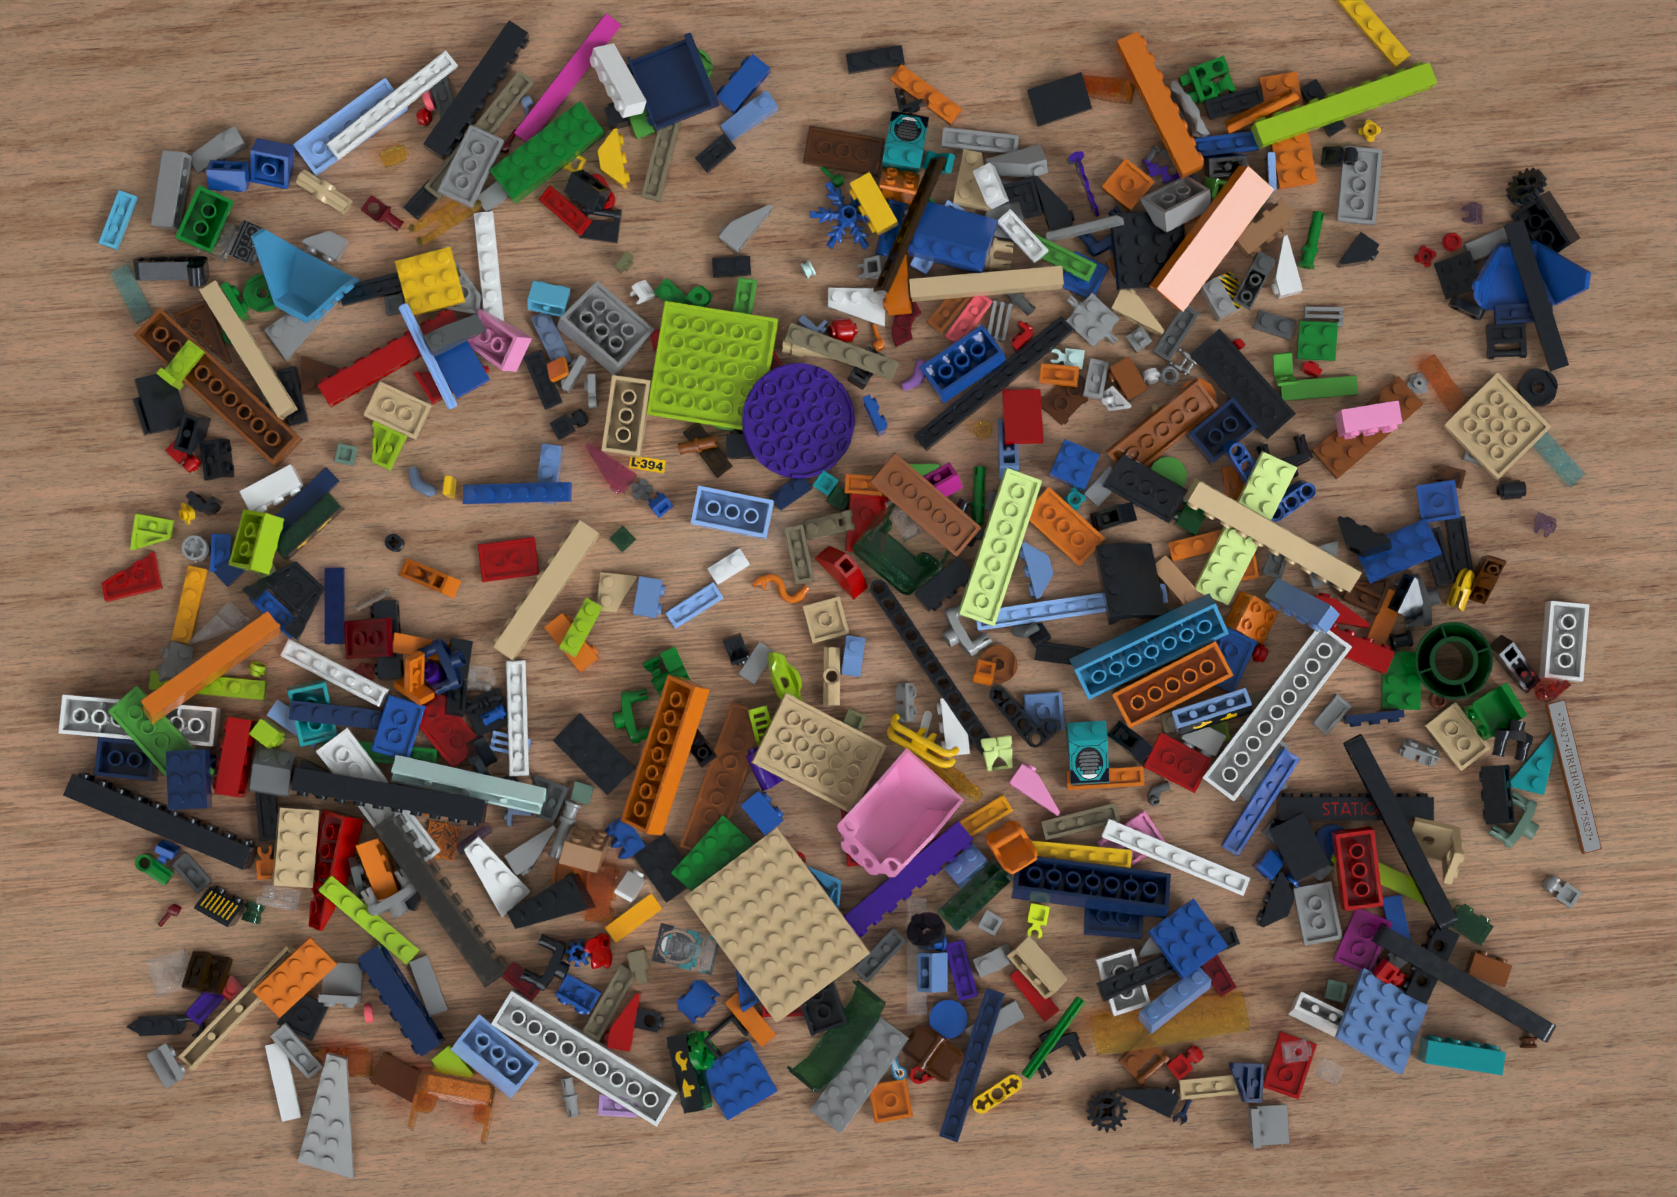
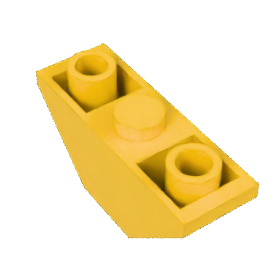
M613 129L598 149L600 168L605 176L625 189L628 188L627 182H630L629 171L624 169V164H627L626 153L621 150V145H624L623 134H619L618 129Z

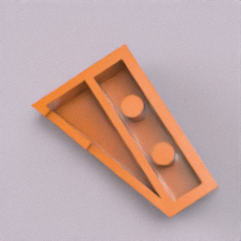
M377 838L356 845L359 858L364 866L365 876L369 879L377 900L387 898L399 892L401 887L394 874L395 869L385 841L382 838Z

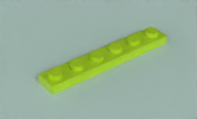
M151 670L149 690H157L169 680L166 679L163 683L159 682L160 675H158V671ZM219 677L197 694L265 700L267 681Z
M332 875L318 889V891L406 965L419 951L414 944L379 915L371 916L367 910L368 906Z

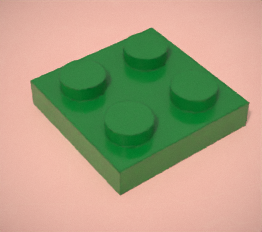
M1299 321L1296 359L1335 361L1338 323Z

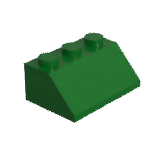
M198 185L176 234V240L196 249L212 253L234 201Z

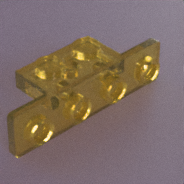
M927 749L926 751L941 760H948V758H945L944 756H941L930 749ZM932 764L929 767L957 794L962 791L974 803L982 797L983 793L979 787L972 784L966 778V775L955 766L940 768Z

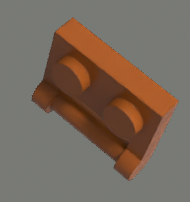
M1147 1034L1119 1059L1120 1063L1142 1087L1147 1083L1146 1080L1160 1067L1171 1061ZM1157 1053L1160 1058L1144 1073L1139 1075L1137 1071Z

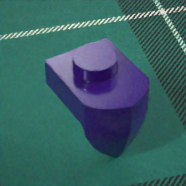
M429 660L424 663V680L433 686V684L447 679L443 669L434 661Z

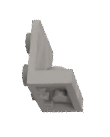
M1287 1105L1248 1106L1251 1147L1262 1148L1261 1145L1289 1143Z

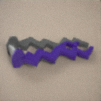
M1153 145L1147 156L1142 159V163L1148 167L1150 177L1161 174L1163 184L1179 179L1180 176L1177 170L1176 174L1168 176L1167 165L1158 168V162L1151 164L1158 153L1159 160L1168 157L1169 168L1175 167L1168 152ZM1194 173L1189 176L1202 184L1201 175L1195 177Z
M1083 151L1074 152L1067 158L1068 164L1075 165L1077 175L1086 192L1090 209L1098 217V206L1090 191L1089 181L1081 162L1085 155Z

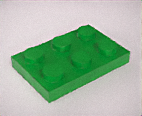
M1395 652L1386 675L1381 674V709H1421V681L1415 669V652Z

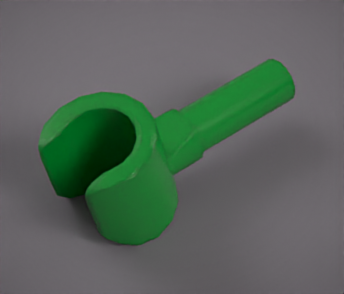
M821 167V170L831 179L835 187L845 184L841 174L834 176L827 168Z

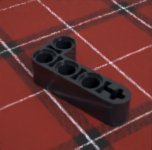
M160 256L133 259L135 279L139 281L188 280L190 286L197 287L205 285L210 277L208 258L206 256Z
M995 686L990 690L989 695L993 703L1030 747H1042L1059 733L1061 724L1057 719L1046 718L1037 725L1006 687ZM997 691H1003V693L1001 694L1002 697L1005 700H1010L1004 702L1002 698H996V696L998 695ZM1010 704H1014L1016 707V712L1013 715H1010L1007 710ZM1022 719L1028 721V727L1025 730L1020 727ZM1050 721L1055 724V730L1049 732L1046 727ZM1036 733L1041 738L1037 745L1032 742V736Z

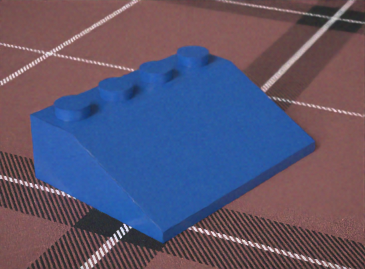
M928 202L908 247L909 256L973 273H983L998 220Z

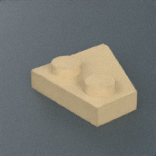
M600 572L597 604L603 607L601 611L616 613L629 590L636 582L637 576Z

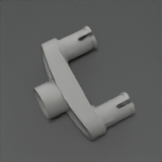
M960 603L955 607L951 606L944 610L949 629L942 632V635L949 647L959 644L972 657L978 653V650L992 644V640L989 638L983 641L989 637L987 633L973 641L969 639L959 621V617L962 616L958 614Z
M405 867L400 869L401 873L399 871L394 873L402 886L401 891L379 902L371 887L360 893L368 906L367 910L371 916L390 911L393 918H397L409 911L405 901L412 897L419 888L415 882H412Z

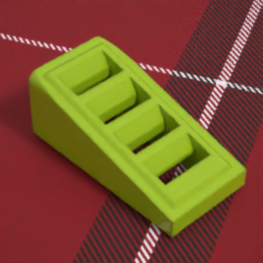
M767 706L748 710L758 747L761 743L759 737H763L766 732L758 734L757 730L767 728L771 722ZM756 714H765V716L754 719V715ZM763 720L767 722V724L756 726V722Z

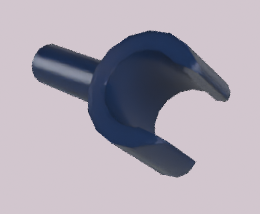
M1191 1099L1186 1100L1181 1112L1173 1117V1122L1177 1121L1178 1118L1181 1119L1180 1126L1187 1122L1186 1113L1192 1101Z

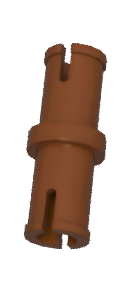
M715 435L701 439L697 437L692 441L678 443L680 455L695 451L699 453L704 449L718 447V440Z

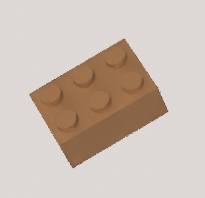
M574 825L564 841L559 863L597 873L606 856L611 835H608L603 830H590L585 825Z

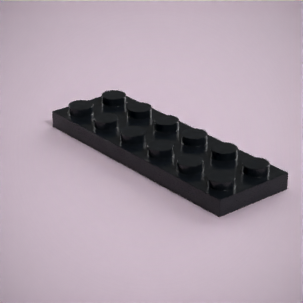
M1220 328L1191 353L1192 357L1230 399L1233 397L1266 439L1270 438L1296 415Z

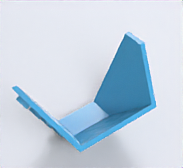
M263 228L251 235L275 307L305 323L312 319L318 320L324 315L323 310L327 312L334 306L333 302L337 303L344 297V293L347 294L360 281L358 278L342 272Z

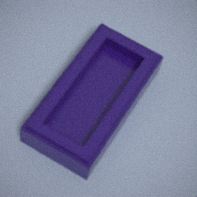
M202 993L185 1014L200 1026L225 998L219 995Z

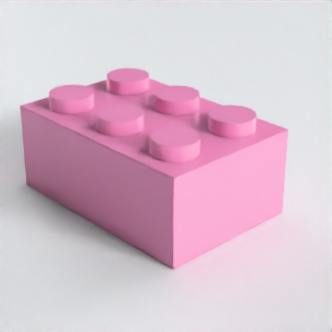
M1399 401L1343 409L1335 414L1338 437L1344 436V439L1356 438L1361 433H1363V436H1370L1382 430V433L1393 432L1398 429L1397 426L1403 423Z

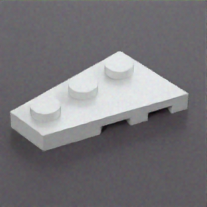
M828 288V308L885 328V310L883 307L885 294L878 295L873 292V288Z

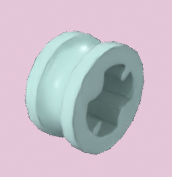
M809 260L805 264H800L807 279L811 275H816Z

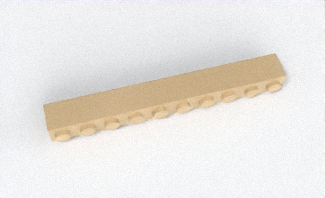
M1195 478L1184 496V499L1188 502L1187 505L1197 511L1200 508L1204 511L1203 514L1213 520L1215 517L1220 519L1221 525L1228 529L1231 526L1236 528L1237 534L1244 538L1247 535L1252 537L1253 543L1260 547L1263 545L1268 546V551L1274 555H1284V560L1292 565H1295V563L1300 564V569L1308 574H1311V572L1318 574L1316 578L1324 583H1327V581L1334 583L1332 587L1341 592L1343 590L1351 592L1362 574L1357 568Z

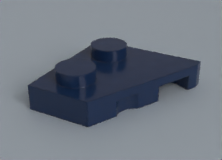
M1229 1062L1241 1101L1262 1103L1265 1064Z

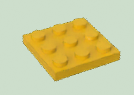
M451 247L395 261L405 302L409 305L414 316L466 303Z

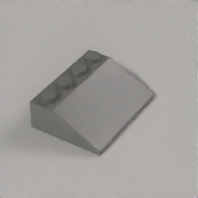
M598 281L560 318L557 326L559 330L612 375H617L655 331V329Z

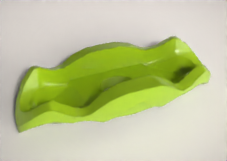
M769 652L767 658L770 679L777 696L782 700L784 694L787 693L803 701L800 695L802 680L799 672L786 661L784 654ZM782 677L787 681L786 688L783 687L780 680Z

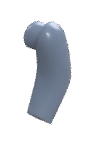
M417 467L408 469L409 480L413 489L427 497L437 494V488L422 479Z

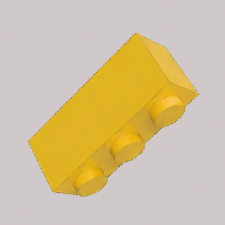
M870 172L850 183L851 189L848 191L853 200L857 199L860 203L858 209L863 217H868L870 222L867 224L872 233L876 231L877 235L880 236L898 226L897 219Z

